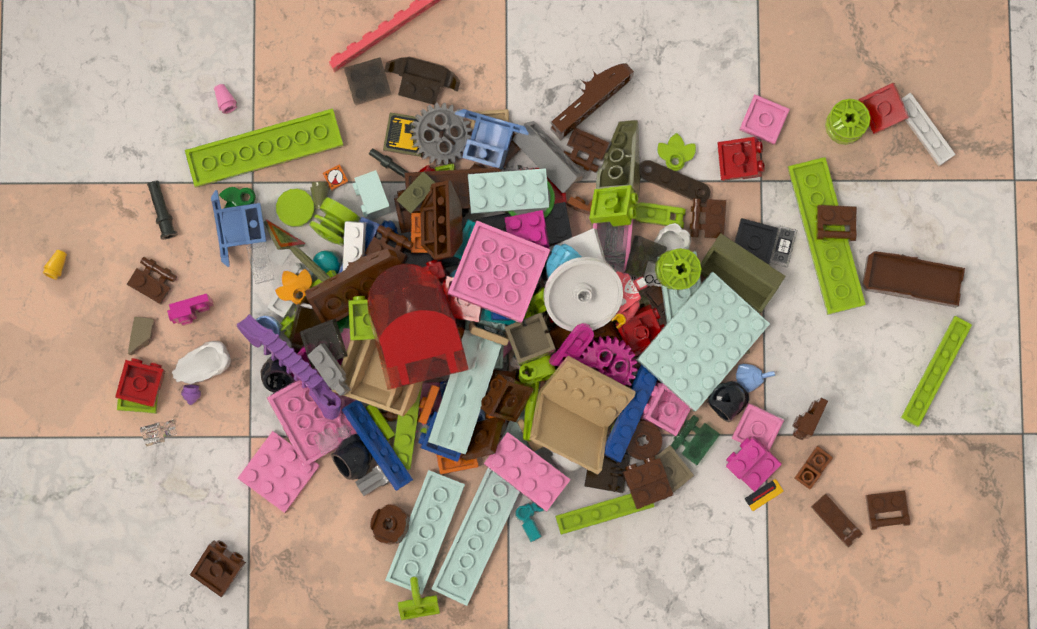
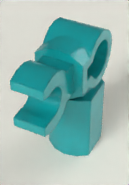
M534 502L519 506L515 511V517L523 522L522 527L530 542L542 537L535 521L531 520L530 517L534 515L535 511L542 512L544 510L537 507Z

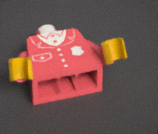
M616 272L622 283L623 299L618 312L611 321L617 320L619 325L616 328H620L636 314L640 307L639 301L641 300L638 291L646 288L647 284L643 277L632 281L629 274L624 275L622 272Z

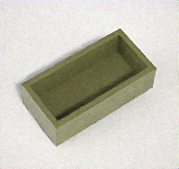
M721 233L700 263L703 276L707 278L711 272H714L759 313L763 311L786 277Z

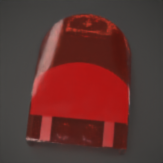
M400 264L382 272L369 290L367 310L387 390L469 370L458 327L445 290L439 279L429 270L414 264Z

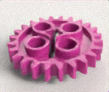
M599 336L597 343L592 339V345L586 347V350L583 351L582 356L577 361L590 368L596 367V371L611 377V379L624 386L626 384L631 386L632 384L629 379H635L636 377L632 372L637 371V368L632 365L637 364V361L633 359L635 354L633 351L630 352L631 348L629 345L625 346L626 343L623 340L619 342L617 337L611 341V338L607 336L604 341ZM607 351L605 357H599L602 352ZM617 362H623L621 367L615 368Z

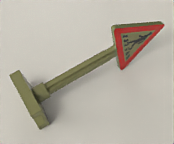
M266 219L264 221V225L278 250L290 249L322 282L330 278L299 248L305 245L303 241Z

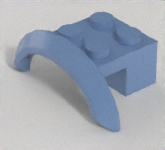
M466 109L455 112V115L476 121L471 139H467L462 157L471 161L503 169L513 132L529 135L525 126Z
M214 191L211 196V202L216 222L221 262L230 267L228 247L267 241L261 203L221 209L218 191Z

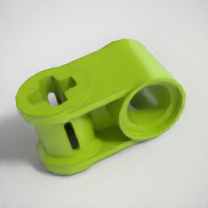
M544 356L523 364L519 370L520 382L531 385L548 380L556 371V367L549 363L551 356ZM525 371H528V373L531 374V376L528 377V375L525 374Z

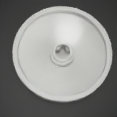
M592 257L575 258L563 263L550 275L544 289V304L549 316L558 326L568 331H572L581 323L589 324L592 330L604 326L616 315L623 299V287L616 271L603 260Z

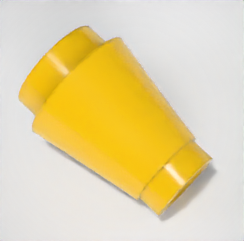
M56 250L43 267V274L57 280L58 276L62 274L67 254L61 250Z

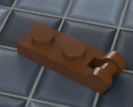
M824 494L811 506L814 512L848 548L853 544V540L859 539L863 535L827 494ZM846 528L851 531L847 536L843 533Z

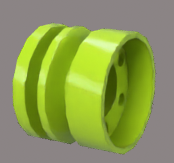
M841 100L835 104L826 118L825 128L828 136L838 144L848 145L855 143L869 127V111L858 100ZM849 117H851V118H852V121H850L849 123H847V122H846V119H848Z
M326 197L320 206V210L326 215L323 217L315 214L314 218L320 224L311 221L309 226L323 239L344 247V240L340 235L344 237L345 222H359L361 218L344 205Z
M679 248L666 251L660 255L656 262V278L667 289L683 290L690 288L700 278V260L693 252L687 249ZM682 265L681 268L684 269V271L678 274L676 266Z

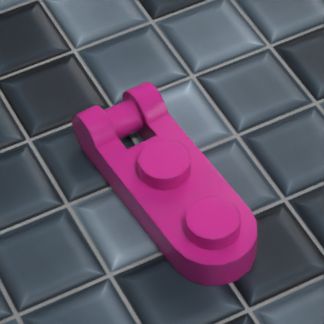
M586 323L578 324L558 351L551 356L549 363L553 366H560L564 361L563 357L567 356L577 360L594 337L591 326Z

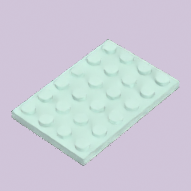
M711 272L636 360L695 412L770 323L714 272Z

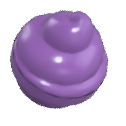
M184 385L181 395L189 405H193L200 398L201 391L198 385Z

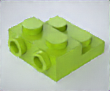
M631 185L594 189L589 217L591 223L611 222L612 227L631 225L632 219L636 218L634 204H638L637 193H634Z
M385 295L373 296L371 300H365V296L353 297V300L349 301L350 340L380 339L382 333L387 328L390 316L389 299H385Z

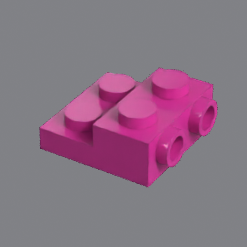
M543 210L505 218L507 233L550 249Z
M206 293L169 304L170 310H167L170 322L172 321L173 324L181 323L184 326L193 323V320L197 319L195 311L199 313L210 310L209 307L214 305L212 298Z
M753 436L750 440L746 438L739 445L742 449L737 454L733 452L726 459L728 462L726 467L755 492L782 463Z

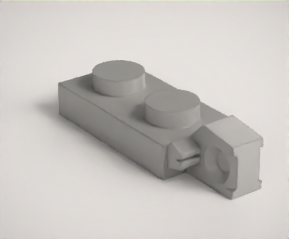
M325 343L318 345L307 355L332 390H336L340 396L346 395L351 390L345 382V375L347 374Z

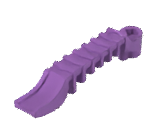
M250 314L240 323H237V328L253 346L259 348L263 344L264 355L271 354L273 361L278 359L279 366H286V372L288 374L293 373L295 381L301 380L302 387L310 389L309 395L321 409L325 418L333 420L339 416L341 399L330 390L325 380L317 374V371L313 370L308 362L302 360V357L297 355L294 349L290 348L285 341H282L278 334L273 333L271 329L263 327Z

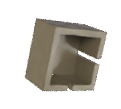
M542 313L526 318L525 321L528 326L524 327L523 323L516 322L504 327L520 366L557 352L548 333L549 330Z

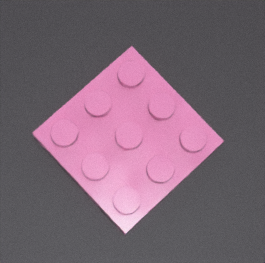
M272 431L238 479L286 513L320 465L313 461L304 466L293 445Z

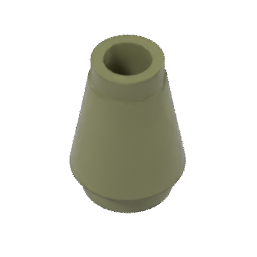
M327 181L312 182L310 190L315 209H320L323 201L328 197L329 186H327Z

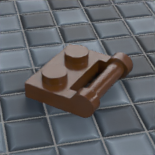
M818 205L816 239L836 238L856 241L857 207ZM823 226L849 227V231L824 230Z
M905 490L865 495L871 530H876L877 527L901 524L904 526L910 525ZM901 511V517L877 520L875 514Z

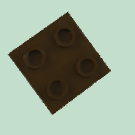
M624 454L621 462H616L604 455L602 471L596 474L587 470L584 487L623 493L625 482L623 472L626 471L625 467L628 465L629 455Z

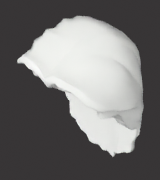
M676 223L669 224L660 230L658 236L648 249L646 256L643 258V274L645 275V272L655 273L657 257H660L666 251L679 248L688 250L691 244V236L688 231L683 230Z
M220 341L205 342L202 346H199L178 360L176 369L172 371L173 378L176 379V382L182 381L190 385L223 373L230 366V354L226 346Z

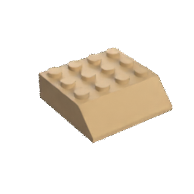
M379 339L351 340L341 364L342 369L347 374L345 375V382L351 390L343 396L404 417L416 402L432 357L406 363L405 366L410 384L402 385L398 367L387 368Z

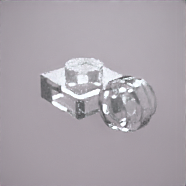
M344 424L336 429L337 433L335 434L332 428H328L315 435L313 439L321 454L324 455L340 445L337 440L338 437L343 440L351 436V427Z

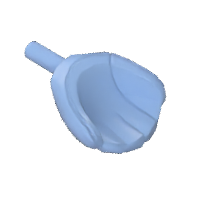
M744 363L738 365L736 373L737 383L748 393L758 388L764 382V378L775 376L774 371L762 373V370L758 367Z

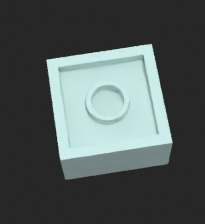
M376 170L354 178L355 183L352 185L356 195H361L364 205H361L364 217H369V220H373L391 213Z

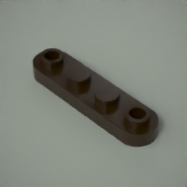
M645 160L639 165L640 177L643 180L692 201L693 198H699L701 203H704L710 197V188L700 181L651 160ZM647 166L651 168V172L649 173L645 172L644 168ZM699 189H702L704 191V195H699L697 191Z

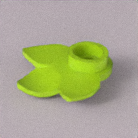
M675 133L669 139L668 144L658 143L657 147L659 157L666 161V166L674 171L681 170L685 162L690 161L694 157L696 145L694 143L684 145L678 133ZM677 159L679 163L674 165L672 160Z

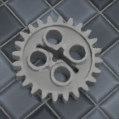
M435 103L434 109L431 105L427 106V111L422 109L420 111L422 116L418 114L415 116L418 122L413 121L411 123L416 128L410 130L411 133L415 134L410 140L416 141L412 147L419 148L416 154L423 153L422 160L429 157V164L436 160L437 166L440 165L441 161H443L444 165H448V159L451 163L455 162V157L461 159L460 152L464 153L467 139H471V136L467 135V133L472 131V128L466 127L470 121L464 122L463 119L465 117L455 115L453 105L447 109L446 103H443L441 108L438 103ZM436 116L442 118L443 124L441 126L435 123ZM451 128H456L458 130L457 137H453L451 135ZM442 130L444 132L443 137L439 138V132ZM425 131L431 133V141H427L424 138ZM440 143L447 145V152L440 150Z

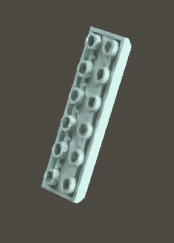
M468 330L464 331L461 340L463 350H459L455 358L458 372L450 373L428 440L430 443L463 454L467 452L482 406L481 400L486 394L502 345L473 335Z

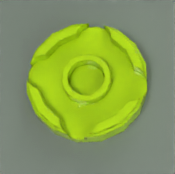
M289 189L283 192L276 203V213L279 219L290 227L305 225L312 219L315 211L311 196L300 189Z

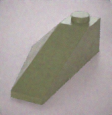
M638 120L618 122L611 139V146L608 153H605L602 167L597 172L596 189L631 185L634 193H637L639 198Z

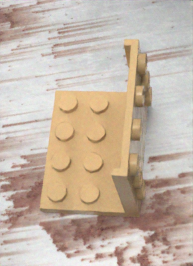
M567 356L538 392L530 440L589 471L599 474L603 466L608 427L635 397V391Z

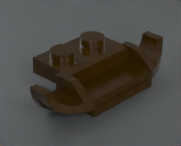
M410 56L388 61L384 72L402 76L399 96L433 105L437 101L440 87L451 88L458 92L460 80L446 66Z
M306 295L300 304H297L289 338L291 348L294 349L296 354L311 342L322 340L332 342L336 322L327 327L323 326L307 300Z

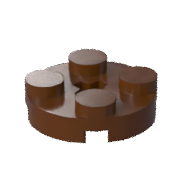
M647 421L638 422L626 449L632 458L645 460L658 454L663 440L657 426ZM644 435L648 444L640 446L637 438H641Z
M385 505V507L376 510L371 518L370 527L373 530V536L384 544H399L408 532L410 517L398 506ZM393 520V526L388 530L386 523Z

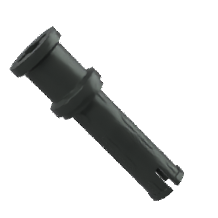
M156 180L149 182L147 186L156 211V224H159L161 231L160 238L161 240H166L178 234L177 231H174L173 217L171 214H168L160 182Z

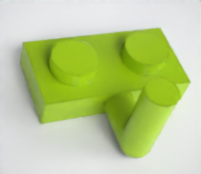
M411 577L410 584L413 600L398 602L401 620L440 614L437 595L421 598L418 578Z

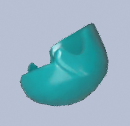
M325 250L313 257V261L325 273L330 270H334L336 275L339 273L342 260L336 252Z

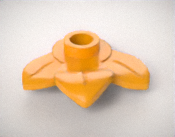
M306 269L302 270L298 276L292 272L283 271V286L275 289V292L284 301H292L296 305L300 304L306 295L304 291L308 290L312 285L311 275ZM299 292L303 293V297L301 299H298L296 297L297 293Z

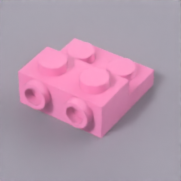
M657 383L641 418L673 436H677L690 408L664 384Z

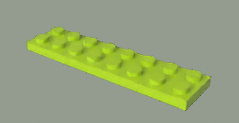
M332 108L184 151L194 187L197 188L344 145Z
M826 157L788 166L789 176L827 315L865 306L848 239H816L817 206H839ZM823 226V229L828 231H845L844 226Z

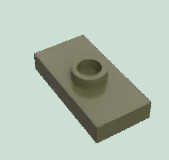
M422 172L400 195L397 201L412 213L425 199L431 185L435 182Z

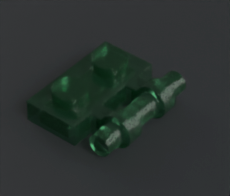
M693 415L690 420H686L684 428L673 438L674 441L670 446L674 450H677L680 445L684 446L685 449L681 455L697 466L720 434L706 423L701 428H698L696 423L699 421V418ZM690 431H693L695 436L689 443L685 438Z

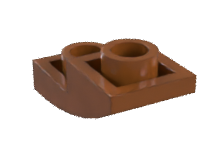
M571 196L567 206L590 215L592 200L587 206L585 205L586 202L580 197L576 196L574 198Z
M817 445L794 479L808 489H811L833 459V456Z

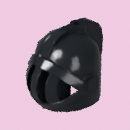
M271 357L263 364L260 371L263 386L273 393L293 383L294 375L293 373L288 374L286 372L287 367L279 366V360L273 361Z
M736 381L720 383L709 395L707 404L721 419L729 423L746 407L749 402V394Z
M351 434L339 444L335 452L331 454L332 460L339 472L348 480L364 477L369 470V464L372 460L371 453L358 434Z

